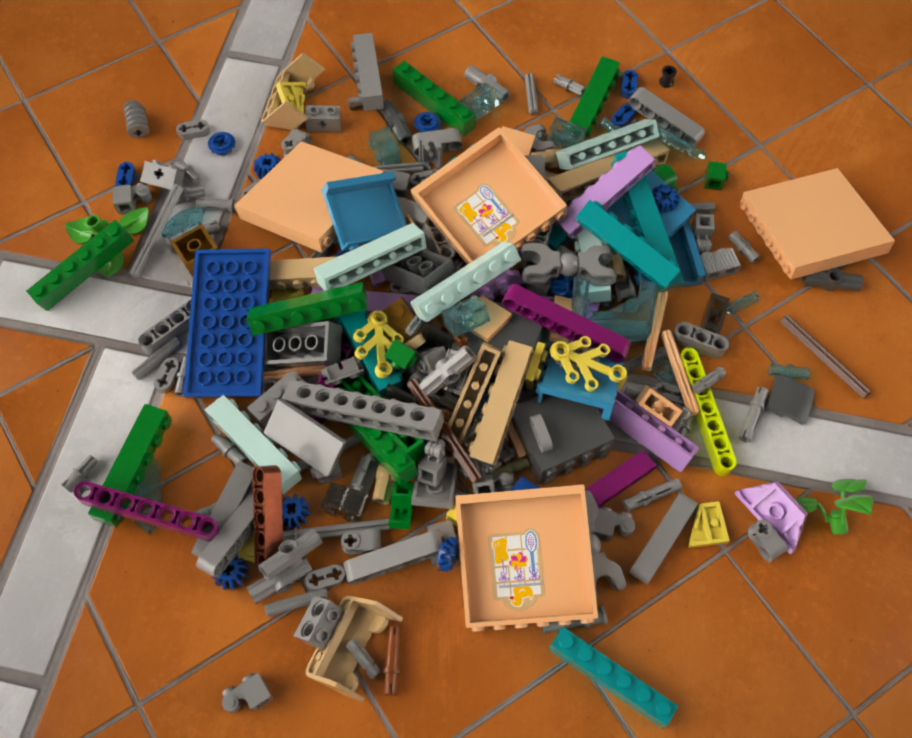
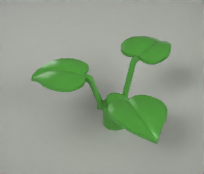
M147 207L130 211L120 219L119 223L130 235L139 234L147 227L149 210ZM91 215L73 222H67L65 227L69 237L75 243L85 244L92 238V234H98L110 222L106 219L102 221L97 215ZM120 252L97 272L105 277L117 273L124 263L123 253Z
M841 479L832 483L831 487L833 490L841 491V499L835 501V506L839 507L840 510H832L829 516L822 505L817 503L816 498H794L807 513L819 508L825 518V522H830L831 533L838 535L849 531L846 509L871 515L874 504L873 497L869 495L856 494L845 498L847 491L859 492L867 486V480Z

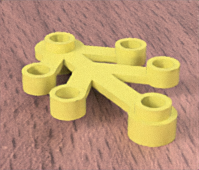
M377 310L370 313L368 317L369 323L363 328L357 329L353 338L356 342L361 343L365 340L367 334L374 329L375 335L363 346L357 347L355 356L360 360L365 359L368 352L376 346L378 364L375 367V374L378 378L384 379L389 377L393 370L392 365L384 357L385 348L388 350L395 338L401 342L404 341V338L387 324L386 314ZM383 331L391 337L390 341L383 335Z
M582 336L579 340L569 344L558 341L550 348L551 356L555 360L561 361L567 373L566 381L569 384H575L579 379V373L573 369L570 360L576 362L586 381L585 389L589 392L595 391L598 387V381L593 378L589 368L608 375L610 380L615 383L622 382L627 375V371L622 365H614L611 368L591 360L598 356L606 357L610 352L607 344H600L598 348L582 354L572 352L579 348L582 350L589 348L591 339L587 336ZM582 341H586L587 345L582 344ZM600 348L605 349L606 353L601 352ZM557 350H561L563 354H559ZM569 375H574L575 380L571 379ZM588 383H593L594 387H590Z

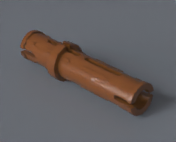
M394 625L387 626L385 668H383V674L385 675L383 695L388 696V694L390 696H397V678L400 675L398 662L401 627L396 626L394 628Z

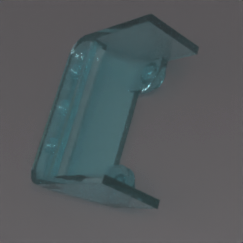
M574 276L572 310L574 313L628 340H645L651 335L657 283L640 280L639 297L629 298L624 304L623 312L590 311L591 303L588 299L590 281Z

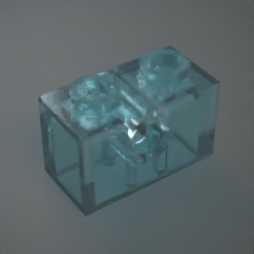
M483 83L460 100L462 105L476 114L475 122L499 105L495 88L486 83Z
M556 117L549 128L547 141H552L556 146L565 149L584 142L587 129Z
M389 127L369 133L370 140L368 145L371 151L374 150V157L377 163H380V165L402 163L401 151Z
M476 295L441 311L445 327L455 337L490 321L487 305Z

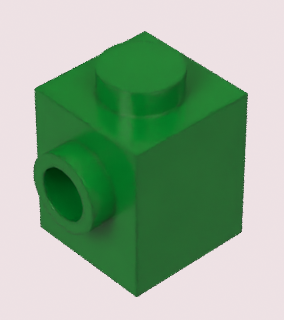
M709 161L705 170L704 188L722 190L729 175V171H726L727 163Z
M394 339L384 357L391 360V365L398 370L402 368L408 369L415 365L418 359L416 357L418 352L400 340Z

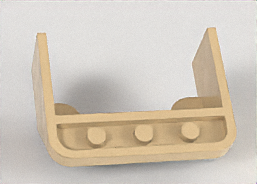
M305 53L298 56L277 77L261 122L270 127L287 130L298 129L308 119V116L288 102L282 103L276 85L279 82H305L306 87L303 95H305L308 91L313 90L315 78L325 68Z
M348 595L338 605L344 611L325 649L316 648L307 665L306 676L347 697L363 702L364 697L355 693L358 688V677L353 671L358 662L353 657L354 653H350L346 645L352 639L357 638L361 643L360 647L365 649L372 633L378 634L384 631L388 626L389 619L401 622L403 617L378 601Z

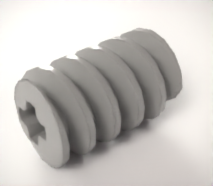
M135 100L126 102L123 110L127 134L133 138L147 136L149 134V125L147 123L145 107Z

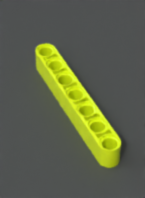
M685 348L680 356L692 387L694 383L701 381L700 379L705 377L706 374L697 351L693 348ZM711 388L704 389L703 395L696 394L693 391L700 410L695 418L713 470L719 476H727L734 469L737 462ZM702 408L707 409L709 413L704 412ZM708 426H712L715 431L711 430ZM715 444H719L722 449L717 448ZM721 462H725L728 468L724 467Z

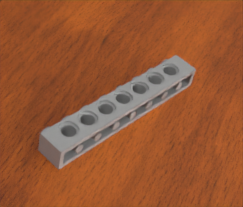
M290 380L282 396V399L306 415L437 442L444 423L442 411L436 407L419 406L416 403L409 404L396 399L389 400L376 395L369 396L360 392H349L340 388L334 389L321 384H309L304 381Z

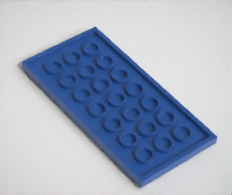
M269 248L195 250L183 397L220 398L224 395L226 398H255L263 394L265 333L253 336L247 322L249 308L268 304L271 250Z

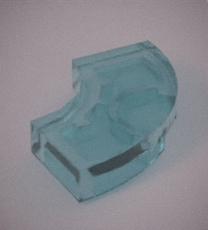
M204 207L189 208L174 215L167 222L161 234L162 237L171 238L178 235L181 231L185 232L190 227L201 225L205 212Z

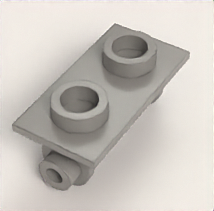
M353 356L341 361L343 369H339L338 363L324 367L321 373L323 378H328L325 380V384L330 383L333 386L341 383L343 378L349 377L353 379L360 376V372L363 371V367L358 368V365L361 364L360 359Z
M505 439L496 466L476 460L477 468L481 474H490L501 466V462L505 463L513 459L516 450L513 447L509 448Z
M368 453L367 456H362L348 492L367 498L379 461L374 459L375 457L372 454Z

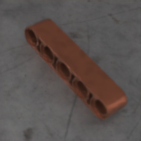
M277 465L257 466L254 468L252 475L255 566L258 570V565L279 552L278 547L283 542L281 470Z

